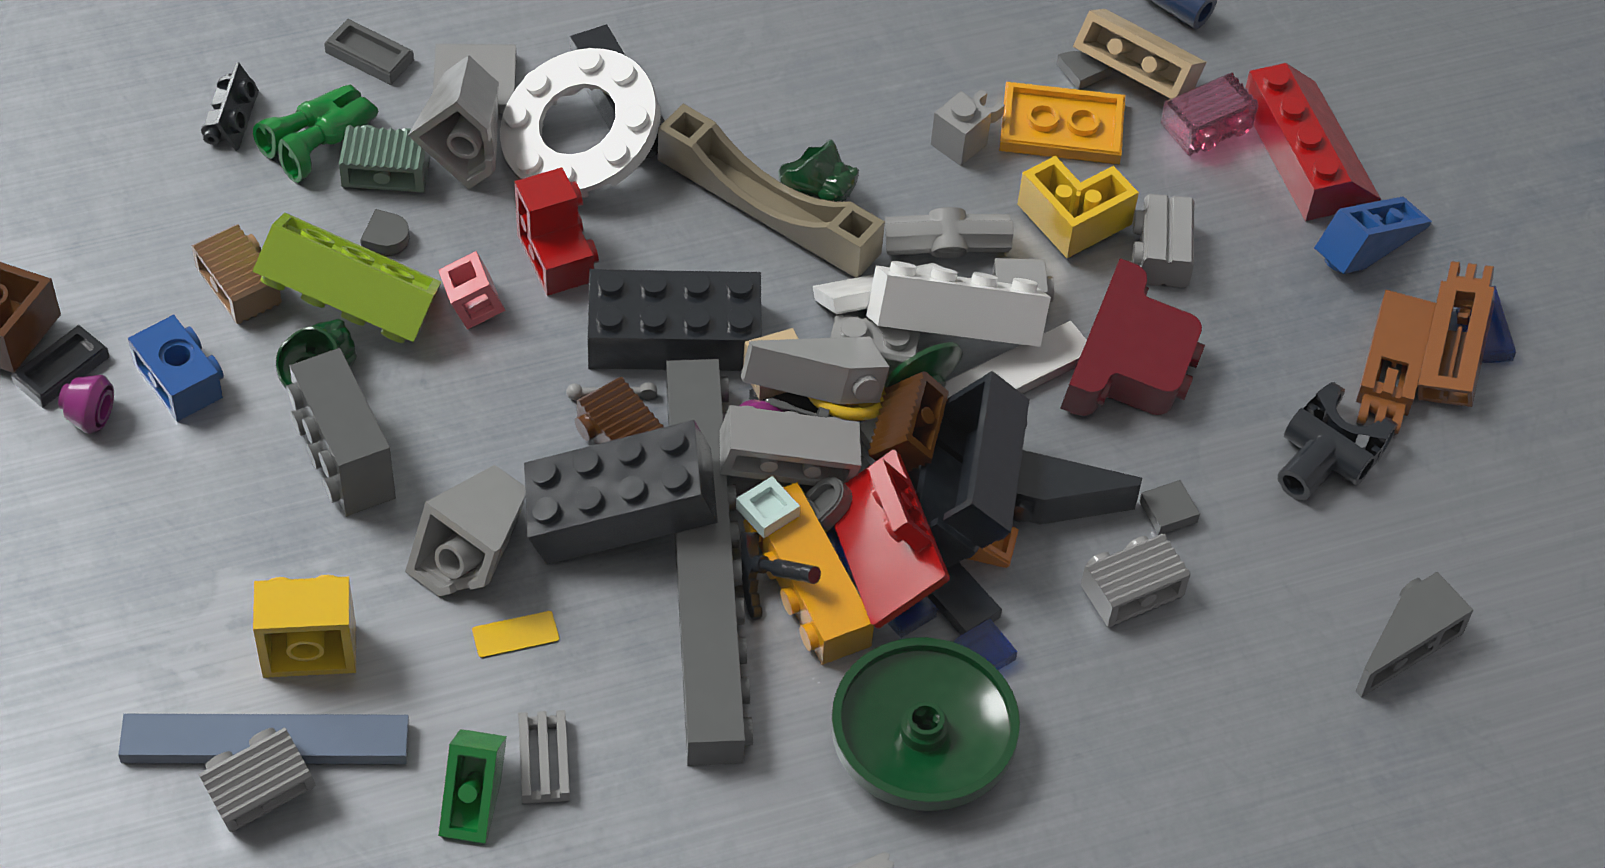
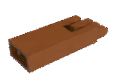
M1451 261L1447 281H1441L1418 382V398L1423 401L1473 407L1495 303L1494 287H1491L1494 266L1485 265L1481 279L1476 278L1477 264L1468 263L1465 276H1459L1461 271L1460 262ZM1453 307L1460 308L1457 315V324L1468 325L1469 323L1467 332H1463V327L1459 326L1457 331L1448 330Z
M1385 290L1356 402L1361 403L1356 423L1365 425L1370 412L1376 414L1374 423L1378 420L1381 422L1385 417L1391 418L1398 424L1395 434L1399 433L1403 416H1408L1415 397L1435 311V302ZM1384 360L1391 361V367L1395 368L1397 363L1402 364L1398 386H1395L1398 370L1392 368L1387 369L1384 383L1379 382Z

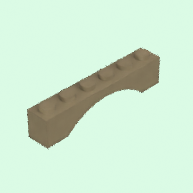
M683 103L658 127V161L855 278L860 277L881 255L885 221L851 201L833 202L817 199L780 183L748 159L732 143L716 122Z

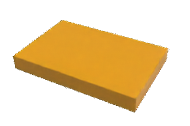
M1006 81L1003 103L1005 107L1002 116L999 151L1049 157L1056 155L1058 158L1120 165L1125 95Z

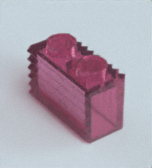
M1231 72L1165 101L1160 123L1187 155L1191 156L1194 152L1198 153L1200 150L1209 151L1213 149L1220 140L1224 141L1227 137L1231 138L1233 135L1240 137L1246 134L1254 125L1258 101L1253 98L1252 94H1249L1248 89L1244 88L1243 83H1239V79L1235 78L1234 73Z

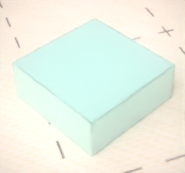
M773 476L736 498V509L763 538L796 519L800 514V505Z

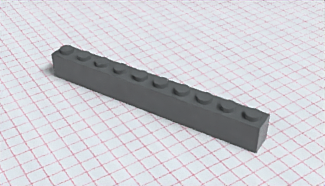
M719 359L666 361L668 426L695 420L711 447L718 523L674 533L687 766L744 764L745 745H753L752 717H743L742 706L750 704L749 676H740V664H747L746 637H738L737 625L745 624L744 598H735L734 586H742L741 559H732V548H739L738 521H730L729 511H736V484H727V475L720 474L719 430L727 413L722 412V403L729 402L728 376L720 377Z

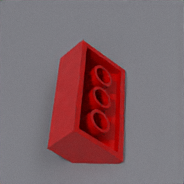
M1288 63L1249 71L1242 105L1305 221L1335 215L1341 208L1381 201L1378 192L1314 80Z

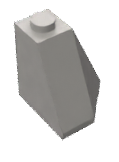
M469 55L444 72L408 134L413 141L467 189L472 188L492 175L496 169L499 82Z
M493 465L426 501L405 572L437 596L452 594L457 590L466 588L476 589L489 584L518 523L526 498L525 486L496 465Z

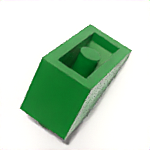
M460 729L450 742L438 836L480 843L487 842L502 779L507 736Z

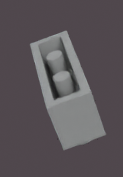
M730 405L719 430L720 474L763 480L773 476L778 482H798V484L814 486L817 482L827 477H836L845 484L855 477L861 468L860 424L856 421L842 420L837 417L825 418L803 415L793 411L780 412L757 409L753 406Z

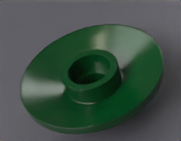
M953 342L940 343L914 354L894 369L886 379L884 389L921 372H927L945 387V379L960 363L963 351L958 344Z

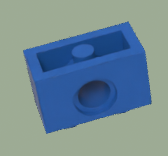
M174 314L128 337L135 367L177 422L223 398L220 380L224 378L221 366L213 355L206 357L201 350L202 345L195 331L190 326L184 328Z

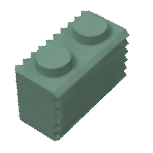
M349 125L345 130L339 161L341 186L424 193L430 155L408 136L411 128L402 130L399 128L395 131L392 128L389 130L383 127L378 129L370 125L356 126L355 128Z

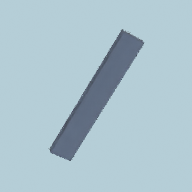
M123 713L118 756L120 763H207L210 759L223 752L231 751L235 755L250 747L249 740L265 729L274 728L277 732L286 728L305 764H407L409 715Z

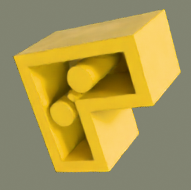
M1055 155L1022 172L1017 205L1066 258H1069L1132 225L1139 192L1114 165L1080 182Z

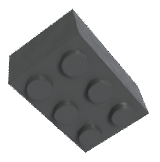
M338 348L290 365L292 384L287 385L286 389L294 411L290 412L292 422L299 436L306 435L310 444L306 445L313 467L315 470L322 468L326 475L322 480L330 502L338 501L347 517L396 499L390 446L341 349Z

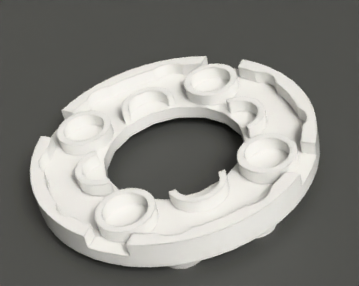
M588 48L567 52L552 58L525 76L506 105L500 127V142L504 157L519 179L563 167L569 181H576L582 198L588 197L589 191L609 183L613 187L638 168L655 142L661 113L654 86L636 62L615 51ZM583 88H589L590 90L598 89L611 96L615 103L616 118L611 131L601 143L586 152L572 155L557 153L546 146L542 139L543 120L549 108L558 103L557 99L562 96L575 95Z

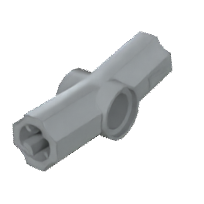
M942 207L930 211L929 215L885 217L887 255L931 253L933 257L946 259L961 257L968 252H1009L1012 249L1014 229L1010 214H966V211L962 208Z

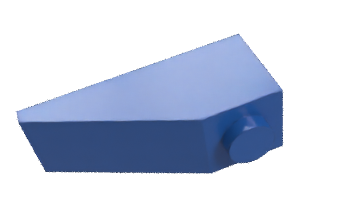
M1403 196L1341 208L1335 214L1314 249L1325 257V263L1337 272L1346 274L1359 271L1371 266L1426 230L1432 221Z

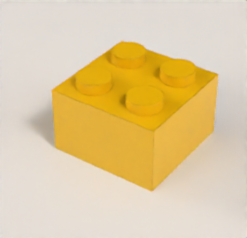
M321 575L316 578L305 579L275 577L264 581H254L253 632L263 678L356 673V620L349 576Z

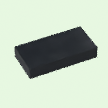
M77 325L11 376L14 385L40 407L44 408L60 395L61 389L66 383L70 384L73 379L86 376L110 356L106 346L83 327Z

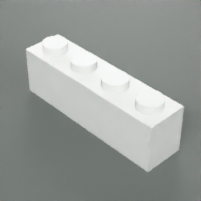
M892 261L890 267L876 265L866 316L877 326L1041 347L1051 297L1040 290L1038 283L1035 281L1013 278L1012 284L998 282V277L979 272H974L972 278L957 277V271L943 267H932L931 273L916 271L917 266L899 261Z

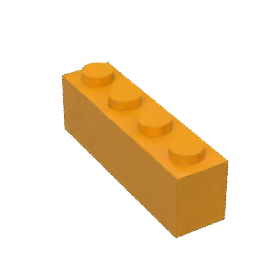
M796 482L783 487L800 505L799 517L765 538L760 535L759 547L763 553L762 555L767 556L771 561L783 559L820 568L821 578L816 584L776 577L769 571L766 574L771 580L776 578L781 587L782 603L789 615H796L800 623L799 631L804 646L808 651L814 650L821 665L871 647L874 626L870 623L860 595L800 485ZM744 519L743 524L745 532H757L754 529V527L746 519Z

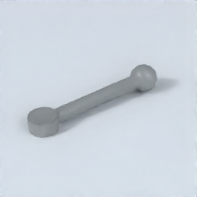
M648 382L640 387H630L634 390L635 394L640 395L643 399L650 400L657 397V386L653 383ZM574 383L568 386L566 394L569 399L578 400L582 396H586L601 387L582 388L579 384Z

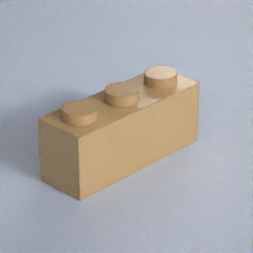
M1107 9L1090 10L1073 45L1074 48L1174 101L1190 98L1207 63Z

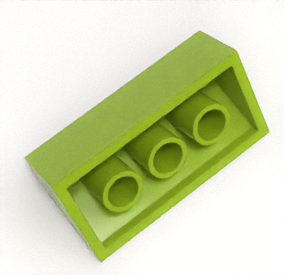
M285 212L272 224L252 271L261 275L260 281L269 287L277 290H285V287H289L302 293L300 298L306 303L319 308H325L326 304L341 310L340 316L347 321L364 326L366 322L382 328L380 333L383 336L399 343H404L406 339L414 342L442 282Z

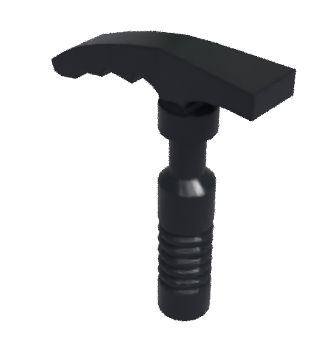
M741 532L742 584L746 606L751 618H762L763 615L762 607L760 606V594L757 593L759 580L756 578L758 573L764 574L769 571L773 576L809 584L819 582L821 578L819 567L783 559L771 561L767 556L759 555L760 534L758 532Z

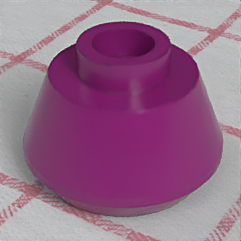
M104 375L77 377L70 384L66 383L62 387L58 399L59 409L63 410L66 420L84 433L92 434L101 430L109 419L114 402V387Z

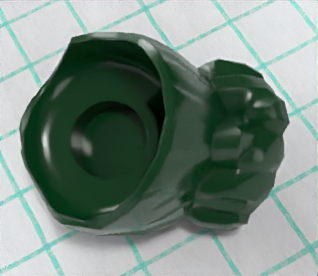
M829 139L821 147H808L798 160L781 165L778 170V177L780 183L802 194L816 196L821 200L843 202L847 197H850L856 186L859 169L845 165L841 160L835 142Z
M335 319L303 327L281 344L276 355V373L285 389L287 385L292 384L290 365L338 348L341 349L349 367L354 364L357 358L355 343L351 338L350 331L345 327V321Z

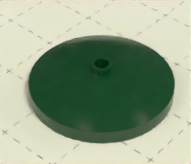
M914 637L892 641L869 651L858 659L845 673L839 683L833 701L831 716L833 744L842 765L849 775L866 791L887 803L922 811H937L962 806L991 790L1001 780L1012 763L1020 731L1017 701L1008 682L997 668L983 656L963 645L928 637Z

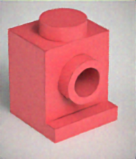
M477 251L438 270L450 303L467 330L506 311L491 275Z

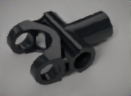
M1331 382L1319 390L1316 396L1304 408H1300L1286 427L1284 437L1301 449L1277 474V480L1283 491L1296 500H1307L1333 471L1353 484L1358 485L1365 479L1370 469L1384 454L1398 424L1388 417L1384 418L1381 422L1378 420L1368 426H1355L1346 422L1336 409L1345 394V389L1335 382ZM1358 434L1369 436L1365 447L1361 448L1355 444Z

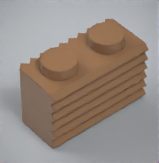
M239 224L191 245L195 267L236 324H241L243 320H249L251 316L256 317L258 313H264L266 309L271 310L274 305L279 306L282 302L280 290L260 281L261 275L252 272L262 249L253 234L245 235Z

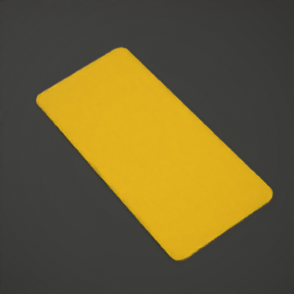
M552 611L535 613L472 628L479 657L491 656L559 640Z

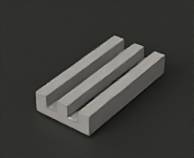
M557 710L556 715L547 716L546 711H539L537 716L528 717V712L518 713L522 804L570 801L565 710ZM549 728H557L560 790H550L547 732ZM538 729L541 791H531L529 730Z

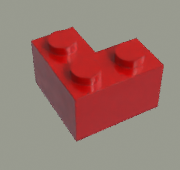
M563 167L514 181L517 236L546 295L549 296L588 284L590 269H594V264L599 262V256L594 241L591 238L586 240L582 233L584 229L578 207L583 205V199L576 181H569Z

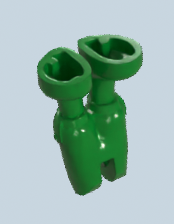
M349 84L301 103L293 114L283 117H269L259 121L253 127V137L257 147L265 157L271 159L279 154L280 163L285 174L293 182L298 183L306 179L311 173L312 162L310 154L315 148L321 144L333 145L344 140L347 126L351 125L355 128L356 126L367 125L376 118L379 111L366 97H361V92Z

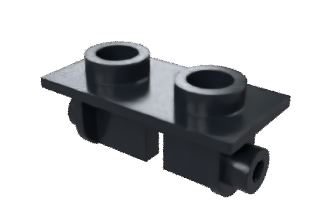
M239 62L235 63L232 74L228 73L224 77L219 78L211 103L214 110L208 112L205 123L201 128L203 140L206 143L216 145L219 141L228 140L235 151L240 148L259 91L254 80L249 77Z

